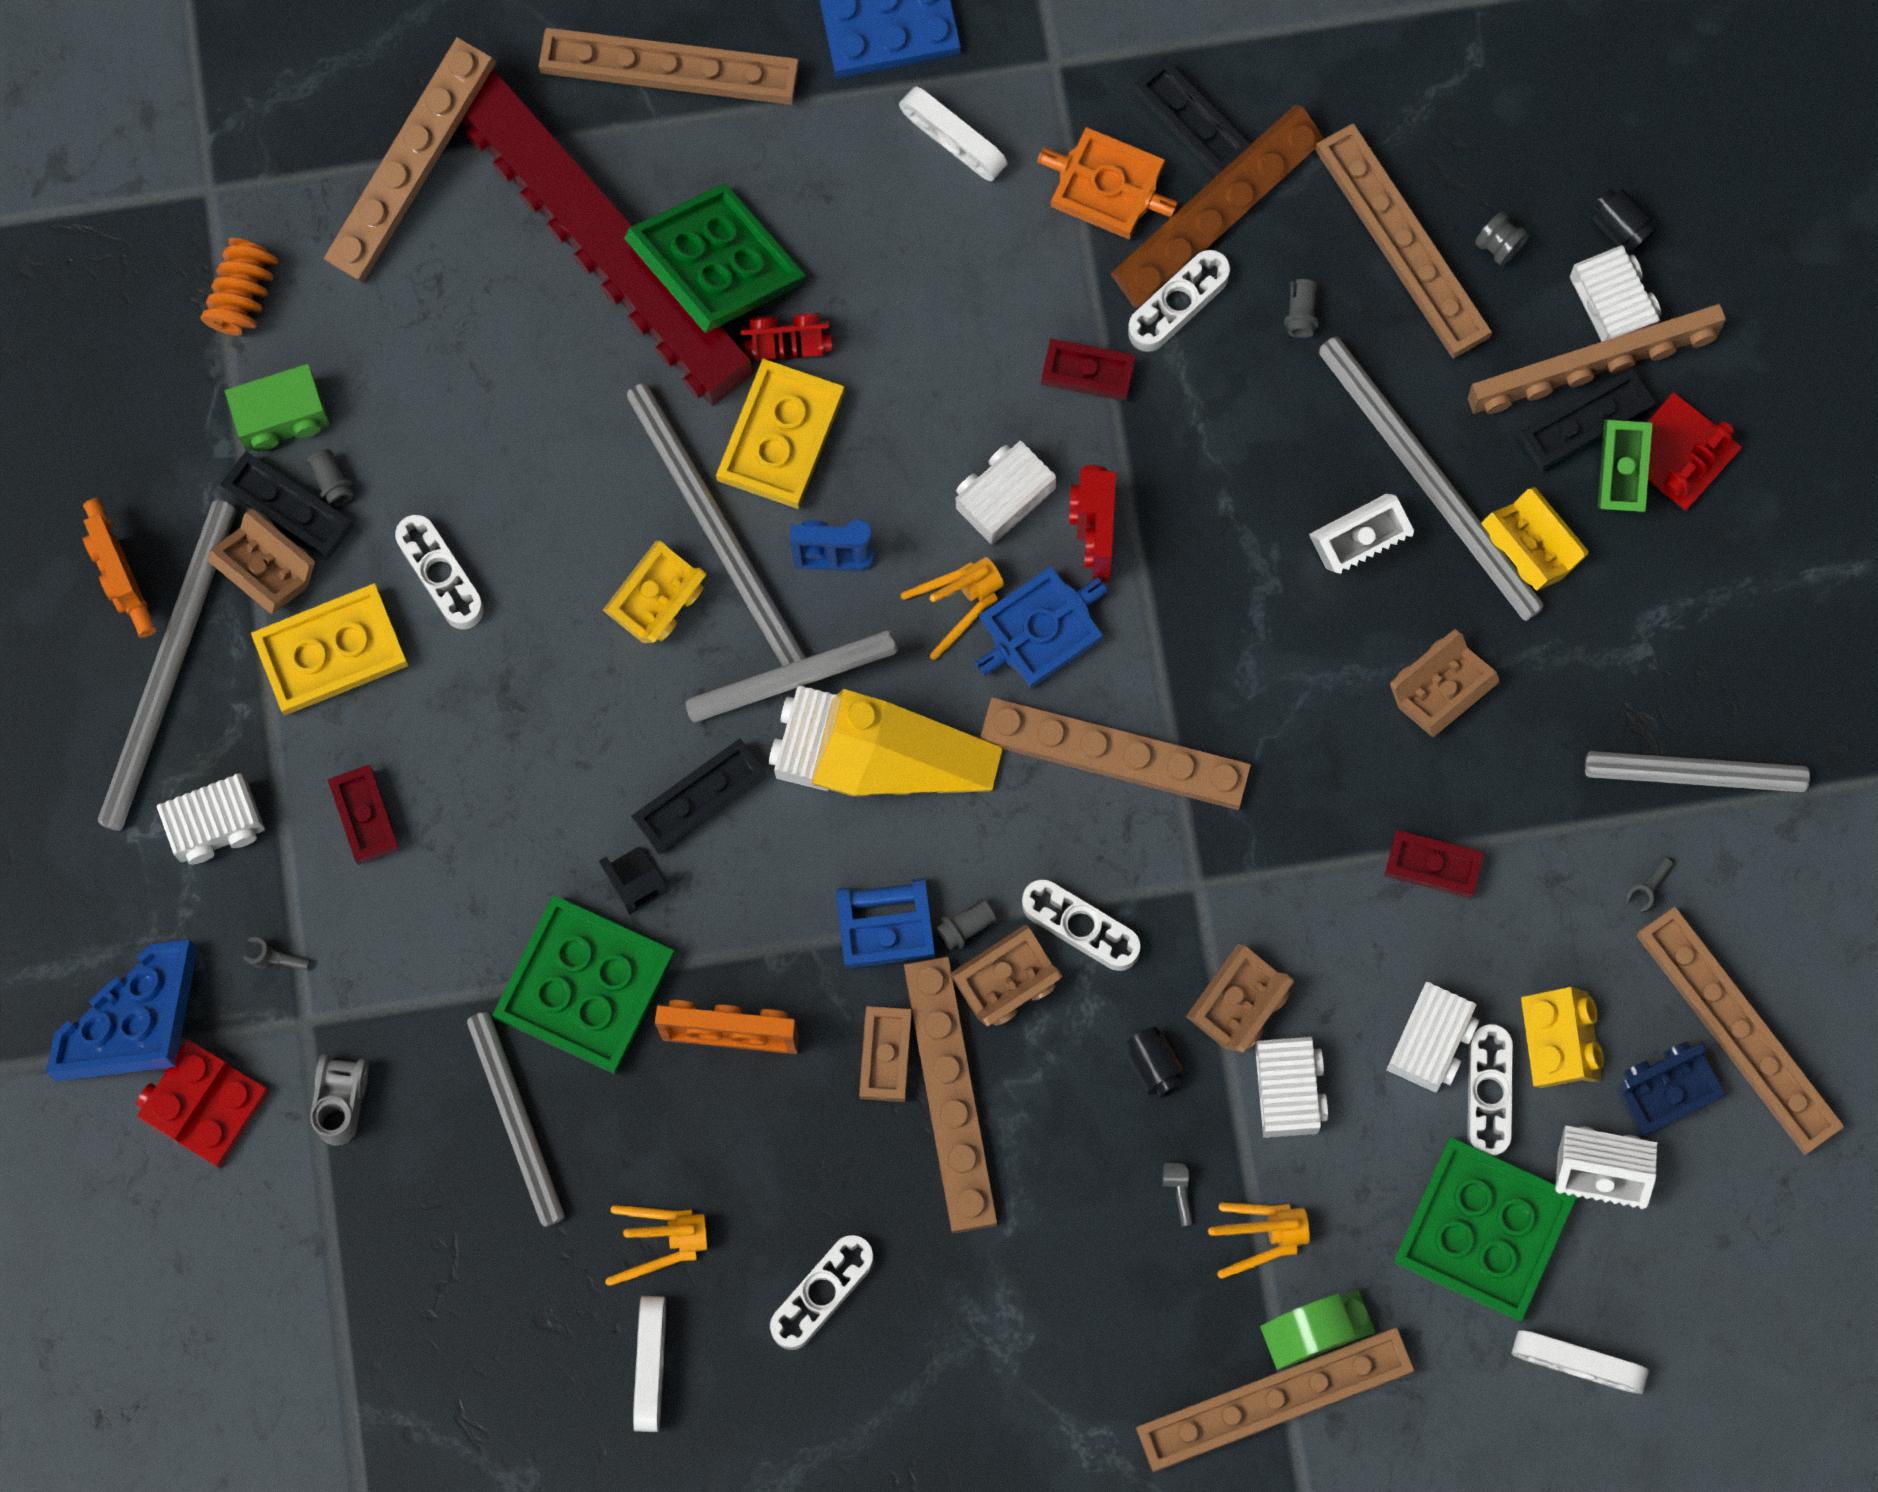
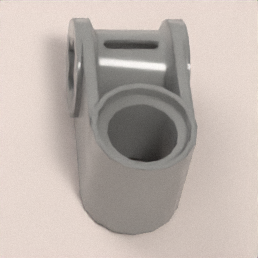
M321 1054L319 1057L310 1122L320 1138L327 1144L333 1146L344 1145L350 1142L356 1134L362 1099L364 1098L368 1083L369 1062L367 1059H359L356 1063L332 1060L328 1054ZM333 1112L345 1114V1120L339 1128L335 1130L324 1129L323 1123L329 1114Z

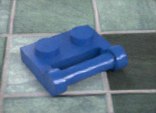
M859 519L849 522L846 527H829L828 523L819 520H806L802 522V525H791L790 546L794 568L857 572L870 569L874 563L873 550L868 545L872 538L870 526L865 521Z
M925 878L912 879V884L851 892L849 887L836 889L845 969L935 958ZM915 902L916 912L853 919L852 909Z

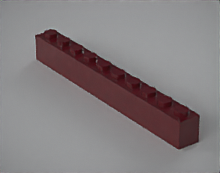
M492 69L461 120L469 129L466 131L467 137L479 152L482 153L484 150H487L495 159L492 162L494 168L507 183L514 180L522 189L519 195L526 206L533 213L540 210L549 220L546 226L560 244L567 241L576 252L573 254V257L583 271L588 275L594 271L603 281L600 287L606 297L615 306L620 302L631 313L627 318L635 330L642 337L649 334L658 344L655 350L663 362L670 368L676 364L683 372L685 377L682 378V381L692 395L697 399L704 396L713 407L753 375L750 359L721 326L707 333L700 328L624 239L628 229L632 227L630 223Z

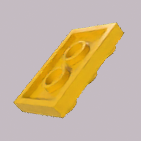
M762 359L717 471V481L799 509L842 402L845 387Z
M375 583L251 632L284 716L408 667Z

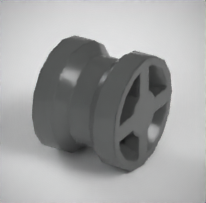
M1501 211L1484 227L1475 240V245L1481 250L1488 249L1494 254V261L1500 266H1504L1522 248L1530 233L1522 227L1516 228L1510 223V216Z

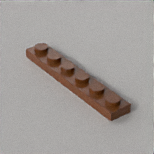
M1294 105L1110 273L1134 307L1140 308L1187 263L1197 254L1206 250L1316 148L1318 142L1324 140V137L1303 106Z

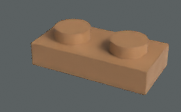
M866 1006L860 1099L905 1102L912 1009Z

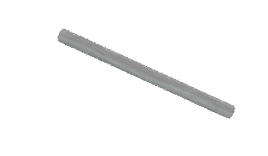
M1333 337L1326 341L1320 347V356L1520 617L1527 621L1539 614L1543 608V602L1530 585L1520 577L1517 568L1507 555L1492 543L1488 531L1483 527L1480 520L1344 343L1338 337Z
M640 383L632 387L627 392L630 404L782 666L806 659L649 386L646 383Z
M214 500L211 504L98 817V823L105 828L120 831L124 826L216 570L207 561L210 549L228 537L236 515V508L228 502Z

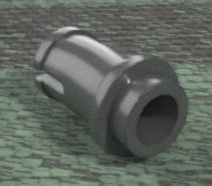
M1297 279L1296 282L1291 281L1289 316L1285 317L1284 326L1288 328L1290 336L1308 338L1313 336L1314 330L1319 326V321L1315 317L1318 284L1308 279Z
M322 449L308 457L306 464L311 469L322 490L320 493L321 500L333 508L349 502L353 498V483L351 480L345 479L332 450Z
M981 897L977 902L952 918L943 917L941 919L942 924L937 926L936 929L942 941L950 950L956 946L961 949L965 946V940L988 925L994 924L997 920L990 906Z

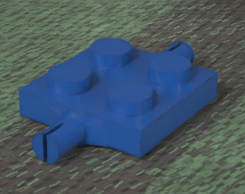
M1050 566L979 615V621L992 637L995 648L978 660H975V666L985 677L988 673L1006 662L1007 665L1019 673L1031 690L1103 640V634L1091 620L1087 606L1108 593L1105 585H1101V580L1096 577L1095 580L1076 592L1073 588L1066 585L1052 566Z

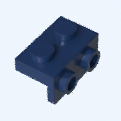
M1685 1041L1663 1053L1667 1060L1652 1067L1648 1061H1644L1623 1072L1626 1080L1622 1081L1616 1090L1642 1138L1726 1096L1704 1055L1708 1051L1704 1042L1691 1047L1690 1043Z

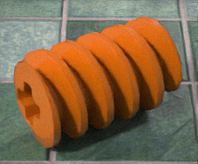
M240 238L227 239L230 246L226 247L222 253L225 262L220 263L217 268L219 278L214 279L211 285L214 293L209 294L206 300L209 309L204 310L200 318L203 323L216 331L227 335L241 336L243 334L242 328L255 329L257 326V322L247 315L248 312L260 313L263 309L261 304L252 300L253 296L266 297L268 294L267 289L259 285L258 282H271L273 279L272 273L263 267L264 265L276 266L279 260L260 245Z

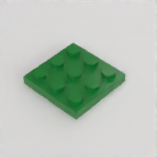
M726 183L630 227L624 238L705 333L799 287L805 277L800 268Z
M552 895L492 1016L504 1024L616 1075L676 955L675 951Z
M1449 1137L1392 1264L1520 1323L1575 1202L1576 1195L1568 1196L1565 1192L1558 1194L1555 1190L1556 1185Z

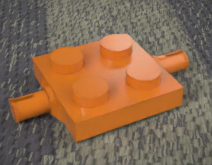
M1086 127L1078 145L1067 156L1045 146L1042 148V153L1039 154L1037 164L1060 172V183L1051 199L1052 208L1130 240L1139 219L1147 213L1148 209L1169 218L1174 216V212L1177 210L1178 201L1156 193V183L1165 165L1164 159Z
M100 498L90 499L83 504V508L88 515V518L83 521L89 535L82 538L92 561H96L102 573L99 579L108 599L113 601L119 614L126 611L127 615L131 617L139 638L148 637L156 632V628L150 618L151 615L147 602L144 601L120 542L112 531L113 523L108 519Z

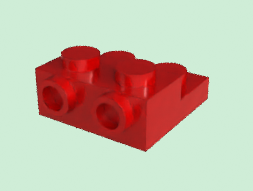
M1086 465L1080 469V485L1071 484L1069 525H1078L1077 540H1086L1084 568H1093L1092 581L1098 577L1101 583H1110L1116 472L1107 471L1105 467L1099 465Z
M187 1039L182 1047L179 1046L176 1066L164 1068L166 1072L157 1086L149 1083L141 1092L136 1106L141 1108L137 1117L220 1169L269 1091L230 1067L223 1060Z

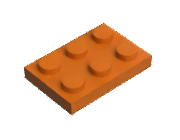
M683 1000L669 1001V1006L657 1005L655 1025L662 1041L789 1054L798 1053L799 1033L795 1019H787L788 1013L764 1009L760 1010V1016L742 1014V1008L731 1005H715L714 1011L696 1009L697 1004Z

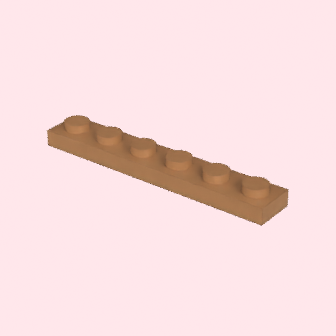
M545 28L539 70L540 74L793 105L799 61L795 58Z
M456 37L323 259L360 282H365L495 66L496 61L492 57Z
M1354 123L1318 142L1315 151L1451 357L1454 359L1491 337L1492 331Z
M1720 304L1473 383L1467 399L1473 414L1485 410L1487 414H1495L1509 408L1513 401L1525 397L1529 401L1538 400L1551 394L1553 388L1569 384V387H1578L1593 380L1594 375L1608 370L1611 374H1618L1629 370L1635 365L1636 361L1651 357L1652 361L1662 360L1674 354L1676 348L1689 344H1692L1694 348L1705 346L1717 339V335H1719L1726 318Z
M991 697L980 739L1002 747L1007 751L1235 810L1240 809L1251 764L993 697Z
M1673 907L1638 932L1637 938L1804 1156L1844 1128V1125L1676 907Z
M944 957L905 964V976L952 1234L997 1226L954 985L950 975L949 958Z
M1396 1327L1136 1427V1431L1152 1473L1407 1376L1412 1374L1414 1369Z

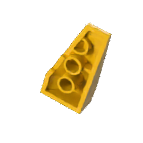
M843 689L831 700L810 784L853 797L869 796L870 794L909 795L910 793L990 792L993 790L1003 748L889 702Z

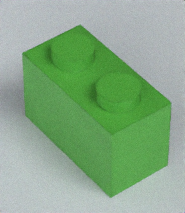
M309 364L224 390L239 439L246 451L253 449L254 451L270 450L276 447L279 441L294 436L297 438L311 437L319 433L322 427L330 425L316 378Z
M1604 419L1598 508L1646 511L1652 422Z

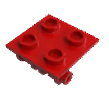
M820 312L794 314L793 323L777 324V316L751 318L749 320L750 326H744L741 329V335L752 334V340L744 341L745 354L748 358L754 357V362L762 359H776L774 334H778L780 360L785 359L783 333H791L793 358H798L796 332H800L802 357L824 356V352L832 351L831 334H822L823 328L830 327V320H821Z
M1673 392L1647 421L1652 422L1648 481L1686 511L1742 448L1732 439L1735 430L1724 421H1721L1719 425L1713 424Z

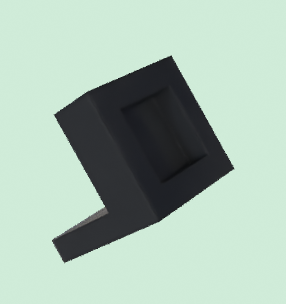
M641 847L633 849L611 863L607 856L599 860L603 872L629 915L668 893L663 879L657 869L652 866Z

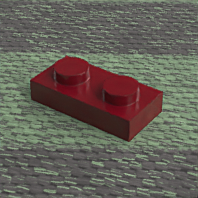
M1050 338L1041 385L1127 401L1136 355Z
M370 764L327 779L357 865L400 850Z
M1396 830L1384 876L1472 899L1484 852Z

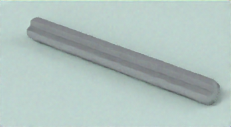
M887 630L689 698L685 702L686 710L691 721L698 722L795 689L798 686H803L894 655L898 651L897 643L892 632Z
M1597 751L1588 752L1585 759V774L1593 778L1805 792L1810 783V772L1806 766Z
M488 1012L475 1014L467 1019V1024L539 1221L544 1227L557 1224L564 1219L565 1215L493 1019Z

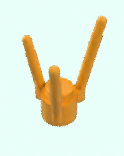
M984 557L974 564L970 562L956 571L901 593L902 600H907L945 586L930 595L929 599L931 602H936L959 590H962L968 600L973 601L976 598L979 600L930 653L931 660L938 659L987 607L998 601L994 592L1004 587V583L999 571L989 558Z
M1222 1202L1218 1206L1220 1211L1267 1215V1221L1213 1226L1208 1229V1234L1211 1236L1268 1232L1270 1243H1279L1278 1247L1219 1270L1217 1275L1221 1279L1281 1256L1296 1255L1297 1245L1309 1244L1310 1241L1309 1224L1305 1208L1291 1209L1290 1204L1272 1206Z
M613 1205L611 1207L613 1214L669 1220L668 1226L628 1228L624 1230L623 1235L626 1238L669 1236L670 1249L679 1248V1251L610 1276L605 1282L608 1286H612L678 1262L696 1260V1251L707 1250L704 1213L692 1214V1209L672 1211Z

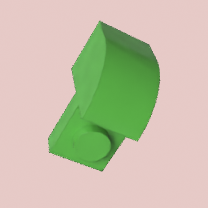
M1359 1290L1343 1295L1338 1293L1292 1310L1260 1326L1277 1370L1311 1360L1331 1349L1360 1341L1376 1334Z

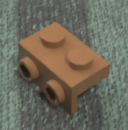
M254 509L244 513L241 527L210 549L207 559L208 562L271 615L308 588L315 565L314 560L302 547L296 546L277 530L271 521L264 519Z
M1454 629L1446 637L1437 640L1430 650L1411 666L1402 669L1390 683L1398 708L1430 736L1435 737L1500 681L1497 672L1469 650L1463 634Z
M1023 925L950 973L976 1018L986 1026L991 1024L1000 1025L1007 1022L1016 1015V1008L1029 999L1035 1001L1047 996L1054 990V983L1062 978L1060 971L1051 964L1030 927L1027 925Z
M1237 944L1186 1017L1224 1049L1243 1053L1259 1041L1263 1034L1262 1026L1272 1013L1278 1011L1285 1004L1289 997L1288 989L1293 984L1294 979L1288 974L1275 971L1247 946Z

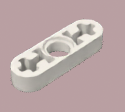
M913 87L899 102L903 113L915 125L984 179L993 181L1007 166L1006 158L992 143L923 89Z
M1214 250L1200 252L1131 316L1129 321L1128 336L1132 345L1145 352L1159 349L1227 285L1230 267L1226 257ZM1204 265L1208 269H1211L1213 266L1218 267L1217 279L1208 276L1200 283L1199 292L1203 293L1200 295L1194 284L1202 276V266ZM1175 291L1185 292L1191 298V305L1182 311L1173 310L1167 304L1166 299L1168 295ZM1158 307L1164 317L1156 325V336L1150 333L1144 336L1139 335L1140 323L1149 326L1158 318L1159 310L1156 309Z
M411 515L404 518L398 524L395 532L396 541L402 553L448 623L458 629L474 627L482 619L484 607L472 583L429 519L421 515ZM415 528L419 533L425 532L423 539L431 552L424 556L414 541L409 542L411 539L409 532ZM439 561L448 563L452 567V572L446 581L436 583L428 579L427 572L432 564ZM455 588L465 603L473 601L469 604L471 612L466 616H463L460 611L452 614L456 610V605L448 592Z
M1037 880L1026 887L1022 897V907L1029 920L1112 970H1127L1137 962L1140 953V941L1131 929L1051 881ZM1045 892L1050 893V903L1059 910H1062L1064 902L1071 905L1064 911L1060 925L1053 923L1057 918V913L1051 909L1044 907L1040 912L1034 910L1035 901L1031 898L1034 894L1041 897ZM1082 913L1091 917L1094 922L1093 931L1085 937L1073 935L1068 929V921L1072 916ZM1102 925L1109 928L1105 933L1107 939L1114 943L1120 942L1122 938L1128 941L1127 950L1131 952L1129 956L1121 954L1117 959L1111 956L1112 947L1102 940L1098 949L1091 946L1098 939Z
M1489 1024L1480 1027L1474 1033L1469 1043L1468 1145L1497 1158L1505 1152L1511 1141L1513 1045L1509 1033L1504 1028ZM1489 1035L1494 1036L1495 1044L1502 1045L1503 1050H1498L1494 1056V1068L1502 1066L1504 1073L1493 1069L1477 1071V1065L1483 1068L1487 1065V1051L1479 1049L1478 1044L1484 1043ZM1487 1079L1498 1082L1503 1090L1502 1099L1495 1104L1483 1102L1477 1094V1086L1480 1082ZM1476 1110L1485 1114L1503 1112V1118L1495 1116L1493 1119L1494 1134L1501 1135L1502 1140L1496 1141L1492 1149L1486 1148L1485 1140L1477 1139V1134L1483 1133L1485 1130L1486 1115L1476 1117Z
M850 1235L838 1240L775 1312L770 1322V1331L779 1346L795 1350L806 1345L869 1273L873 1266L874 1257L871 1246L865 1239ZM847 1247L853 1251L860 1247L863 1249L860 1257L864 1263L859 1268L852 1264L846 1269L843 1277L850 1281L843 1287L840 1280L833 1273L825 1269L829 1264H832L837 1271L845 1261L841 1253L842 1250ZM818 1280H827L835 1287V1297L827 1305H816L809 1298V1289ZM801 1298L811 1312L820 1316L812 1322L807 1314L799 1325L803 1332L802 1335L797 1338L791 1334L785 1339L781 1337L784 1328L780 1322L785 1317L792 1321L800 1314L801 1308L794 1304Z
M641 1296L634 1397V1431L658 1432L660 1427L666 1326L665 1296Z
M1528 1331L1517 1332L1511 1353L1513 1356L1531 1363L1637 1394H1643L1649 1372L1647 1368L1635 1363Z

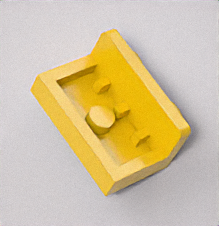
M1535 487L1527 489L1513 504L1492 512L1481 523L1488 531L1492 543L1506 553L1516 565L1520 577L1526 583L1532 585L1536 591L1561 581L1588 555L1586 547Z
M655 541L604 607L603 611L642 643H654L657 639L661 642L675 628L677 621L674 617L682 606H690L699 597L704 588L700 583L707 573L701 568H692L664 543Z
M1568 987L1521 997L1533 1086L1546 1088L1581 1080L1588 1082L1601 1081L1600 1068L1604 1066V1055L1600 1044L1596 1041L1594 1023L1597 1022V1008L1589 993L1574 987Z

